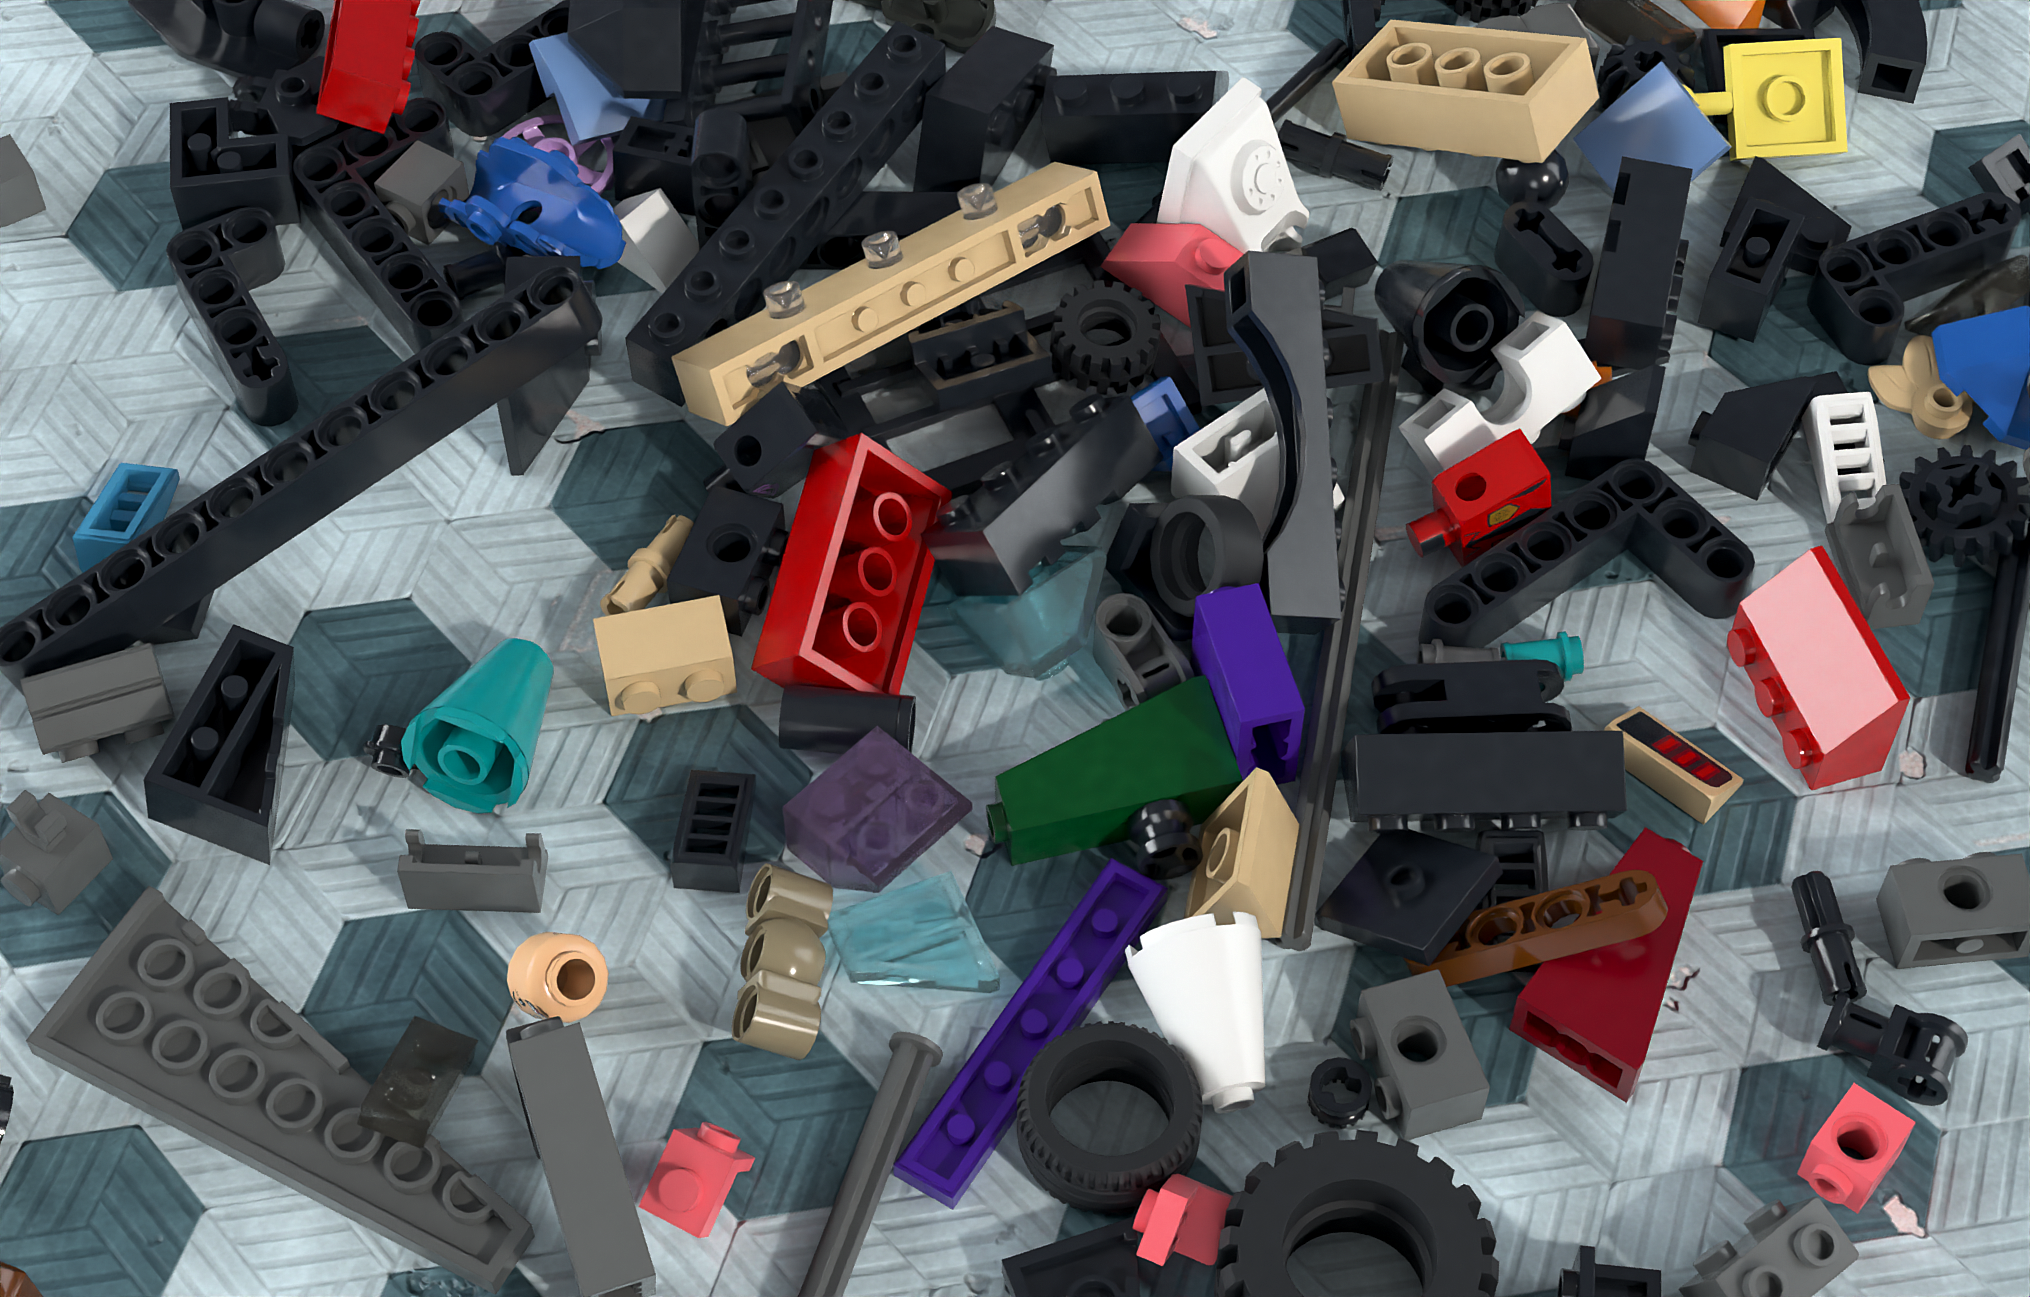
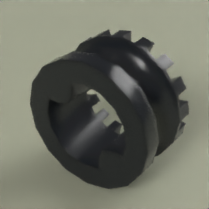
M1337 1057L1325 1060L1315 1068L1311 1075L1307 1100L1308 1106L1311 1108V1114L1318 1117V1122L1322 1124L1324 1122L1328 1123L1330 1128H1335V1125H1338L1341 1129H1344L1349 1124L1353 1127L1359 1119L1363 1120L1369 1108L1372 1091L1370 1075L1361 1064L1352 1059ZM1338 1079L1341 1080V1083L1345 1084L1347 1090L1358 1093V1097L1349 1103H1336L1334 1094L1328 1091L1322 1092L1323 1085L1327 1086L1331 1080L1333 1083H1337Z

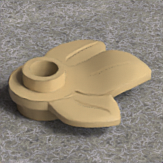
M1917 335L1908 342L1902 358V365L1870 366L1867 372L1868 381L1877 397L1888 408L1911 414L1915 427L1922 434L1933 439H1948L1963 430L1970 422L1973 406L1977 404L1966 391L1956 397L1940 380L1933 339L1930 336Z

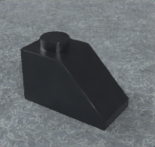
M1653 364L1586 391L1587 394L1580 404L1578 416L1566 413L1558 449L1570 451L1565 476L1592 481L1624 460H1645L1657 415L1666 367Z
M1803 376L1725 392L1712 414L1706 411L1701 412L1691 431L1688 444L1696 447L1690 472L1757 501L1801 427V418L1810 404L1817 381Z

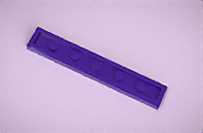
M1112 858L1109 860L893 1165L895 1177L953 1210L1016 1120L1018 1091L1022 1077L1038 1051L1043 1049L1045 1044L1049 1041L1051 1042L1057 1035L1062 1036L1064 1031L1081 1026L1126 961L1125 949L1128 945L1135 948L1140 941V936L1146 932L1167 902V887Z

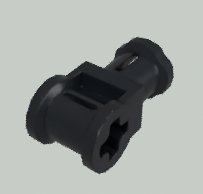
M1839 990L1817 1047L1827 1051L1833 1046L1868 1060L1872 1063L1867 1077L1889 1085L1894 1092L1910 1102L1936 1106L1943 1104L1948 1099L1951 1091L1948 1076L1954 1059L1960 1057L1965 1052L1968 1045V1036L1962 1027L1944 1016L1934 1013H1917L1895 1004L1890 1018L1851 1003L1849 994ZM1934 1036L1940 1038L1939 1043L1932 1041ZM1916 1076L1923 1078L1921 1083L1916 1082Z

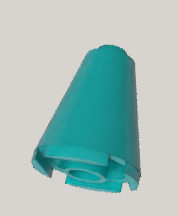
M509 638L501 641L411 720L401 740L403 760L409 770L416 764L419 770L427 777L423 787L431 795L455 808L478 814L492 813L494 807L499 804L508 802L507 808L516 804L528 784L554 675L552 661L543 649L534 642L518 638Z

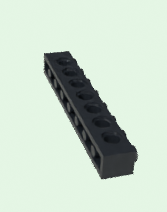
M898 21L893 24L625 337L632 381L683 407L686 401L671 357L764 310L921 122L925 94L946 73L945 44Z

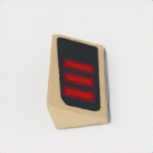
M1640 706L1612 720L1604 729V731H1623L1625 770L1703 825L1743 783L1744 779Z

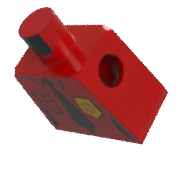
M1519 428L1436 475L1431 482L1434 511L1407 523L1406 532L1414 550L1421 558L1448 546L1460 566L1464 567L1552 508L1551 473Z

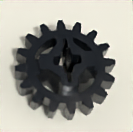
M1964 445L1960 456L1953 457L1944 447L1937 448V461L1931 463L1929 460L1919 456L1915 459V473L1902 471L1899 476V485L1922 547H1929V561L1935 563L1944 554L1953 555L1955 567H1962L1965 557L1974 555L1981 565L1989 564V551L1995 549L1997 552L2008 556L2012 553V539L2025 540L2027 537L2028 521H2030L2029 481L2027 477L2017 478V463L2012 460L2000 466L1997 465L1995 450L1990 449L1979 458L1973 456L1971 445Z

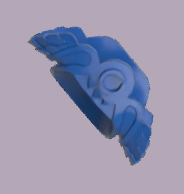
M504 137L496 138L489 146V153L483 150L478 152L475 163L474 184L466 202L457 199L450 202L442 197L438 203L439 212L444 214V218H449L450 221L468 228L484 243L494 245L498 241L505 247L507 245L514 246L536 257L580 256L582 267L594 266L597 269L610 267L619 261L626 242L622 239V226L618 215L614 213L612 206L606 199L601 198L589 185H585L577 176L579 170L575 163L558 150H551L548 153L530 146L518 137H512L511 140ZM542 207L540 216L530 225L516 221L521 213Z

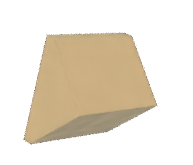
M1256 767L1201 825L1198 839L1203 852V859L1192 870L1184 919L1213 913L1216 926L1236 924L1233 912H1245L1256 916L1257 924L1261 931V938L1281 937L1299 823L1269 772Z

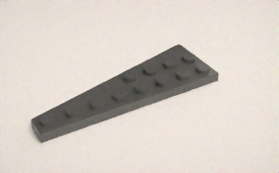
M151 886L145 889L26 1039L32 1054L495 1295L535 1237L532 1224L476 1174L472 1176L441 1148L440 1142L425 1128L421 1130L394 1106L393 1100L379 1087L375 1089L350 1066L346 1057L283 1001L278 1002L251 978L249 970L235 958L230 959L207 938L205 931L192 919L188 921L165 900L162 892Z

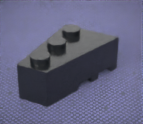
M233 624L143 779L148 819L270 865L295 692L294 647Z

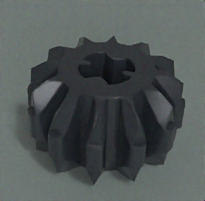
M1654 34L1648 41H1641L1635 36L1630 35L1624 45L1612 44L1610 52L1607 53L1606 59H1604L1603 66L1599 68L1597 78L1602 108L1607 109L1660 62L1667 66L1681 84L1693 91L1695 72L1691 70V55L1678 53L1676 41L1664 45L1656 42Z

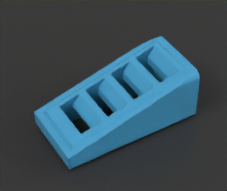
M120 463L73 536L79 568L83 573L165 519L180 480L178 469ZM128 490H129V491H137V492H146V493H149V494H148V495H140V494H131V493H127V492H128Z

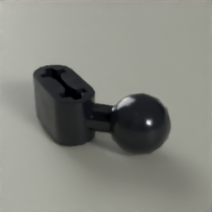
M1555 149L1543 163H1523L1519 160L1502 158L1495 172L1499 196L1510 207L1506 209L1494 252L1495 263L1504 275L1544 314L1553 317L1572 315L1581 308L1594 261L1589 249L1549 210L1558 204L1568 187L1569 173L1566 161Z

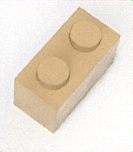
M719 595L593 618L611 717L628 713L646 714L660 707L691 701L709 702L723 695L737 693L734 659Z

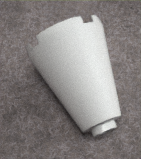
M1233 912L1236 923L1233 925L1216 926L1213 913L1171 922L1140 936L1142 950L1137 951L1130 945L1125 949L1128 967L1165 1039L1168 1040L1169 1045L1173 1044L1183 1054L1185 1061L1189 1062L1200 1086L1202 1104H1213L1215 1113L1235 1112L1255 1103L1253 1094L1265 1087L1261 931L1259 930L1256 916L1245 912Z

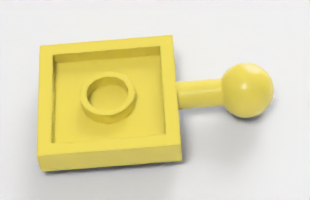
M1841 38L1729 44L1723 47L1726 92L1693 93L1690 88L1683 85L1700 105V110L1706 116L1727 115L1729 144L1732 146L1729 149L1730 161L1754 160L1755 156L1771 159L1835 155L1848 152Z

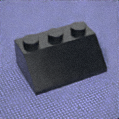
M1228 71L1047 76L1040 118L1050 163L1082 165L1170 162L1173 145L1228 92Z

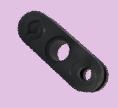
M1529 659L1406 664L1383 670L1374 677L1371 683L1374 707L1381 712L1376 721L1378 734L1572 731L1569 711L1564 706L1548 703V701L1561 694L1564 689L1562 669L1556 663L1548 660ZM1539 721H1544L1546 724L1542 727H1533Z

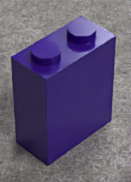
M1259 583L1237 588L1231 586L1221 587L1208 594L1196 596L1190 666L1195 677L1206 675L1243 781L1257 767L1269 772L1276 785L1294 782L1296 780L1305 708Z

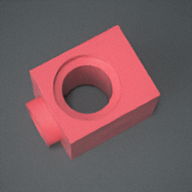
M1853 1083L1811 1141L1797 1175L1808 1181L1812 1189L1825 1200L1836 1204H1843L1858 1214L1900 1155L1916 1122ZM1840 1147H1849L1858 1151L1865 1160H1857L1847 1156Z

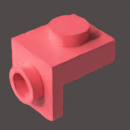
M702 1122L699 1129H673L638 1207L697 1238L709 1237L737 1173L750 1171L755 1157L737 1148L741 1140L740 1137L715 1124Z
M1172 1174L1161 1187L1159 1193L1148 1189L1142 1200L1133 1224L1134 1230L1143 1233L1136 1255L1163 1266L1175 1251L1206 1265L1215 1264L1218 1256L1220 1233L1224 1229L1226 1210L1233 1196L1181 1174Z

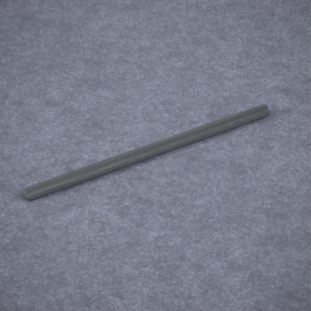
M1383 329L1380 330L1386 379L1381 382L1367 383L1364 386L1342 521L1341 543L1337 552L1339 578L1343 580L1345 585L1346 599L1343 611L1341 612L1342 619L1325 628L1295 810V818L1299 823V830L1282 933L1280 938H1275V942L1279 947L1299 952L1305 951L1311 946L1404 342L1397 332L1389 333Z

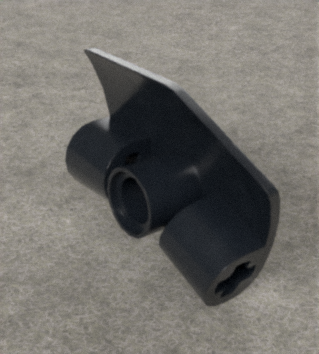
M128 0L130 9L179 56L239 78V76L243 77V75H251L252 77L259 76L272 79L277 69L288 71L305 63L316 52L324 36L325 19L322 12L292 0Z

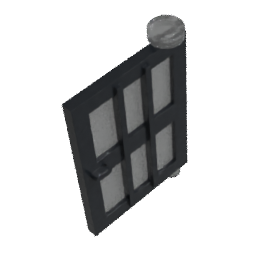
M1097 232L975 297L978 299L982 309L1002 310V303L1005 300L1012 301L1021 306L1025 313L1027 331L1050 354L1052 360V353L1050 352L1051 329L1056 306H1060L1061 298L1066 293L1073 296L1074 288L1081 284H1084L1087 289H1092L1093 281L1104 280L1105 287L1112 288L1114 281L1123 283L1101 268L1102 263L1118 240L1116 238L1104 240L1100 232ZM1124 283L1123 291L1129 293L1133 288ZM921 325L912 330H918L921 327ZM1095 329L1083 333L1088 340L1103 346H1118L1127 342L1123 336L1111 330ZM908 332L803 386V388L814 390L816 387L851 436L863 433L953 492L951 500L976 492L983 486L980 479L986 472L1003 462H1015L1028 452L1025 444L1029 439L1048 428H1059L1072 418L1069 410L1076 403L1096 394V387L1089 386L1086 392L1076 388L1077 379L1075 378L1067 382L1061 377L1062 367L1055 369L1051 361L1053 377L1034 382L1025 390L1002 392L985 397L964 409L940 411L915 381ZM1160 332L1159 347L1153 370L1149 376L1145 374L1143 383L1135 388L1129 382L1127 392L1119 394L1116 393L1114 387L1108 388L1107 395H1102L1103 398L1127 395L1131 397L1158 378L1170 376L1192 416L1202 411L1200 393L1162 332Z

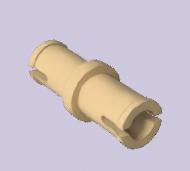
M672 515L666 522L665 527L647 548L637 549L628 560L629 570L600 601L601 609L606 616L645 609L657 593L667 592V578L694 522L682 515L678 517Z

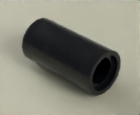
M786 684L780 707L779 747L792 750L910 760L915 733L916 696Z

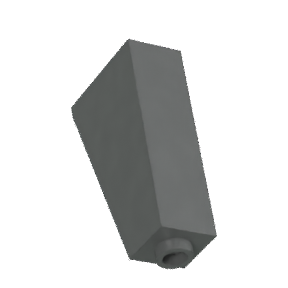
M551 1019L531 1025L520 1032L522 1040L509 1043V1049L580 1297H649L656 1295V1273L580 1022L564 1027L562 1019Z

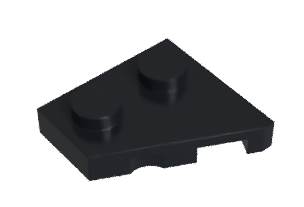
M1755 156L1724 228L1720 247L1724 248L1749 196L1805 215L1793 261L1789 269L1814 276L1818 260L1825 250L1848 241L1852 226L1764 158Z

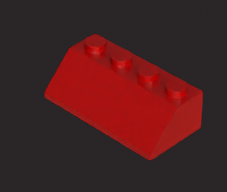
M863 433L814 450L751 670L782 688L786 684L899 694L935 561L920 534L938 521L935 515L936 512L943 505L951 501L953 492Z

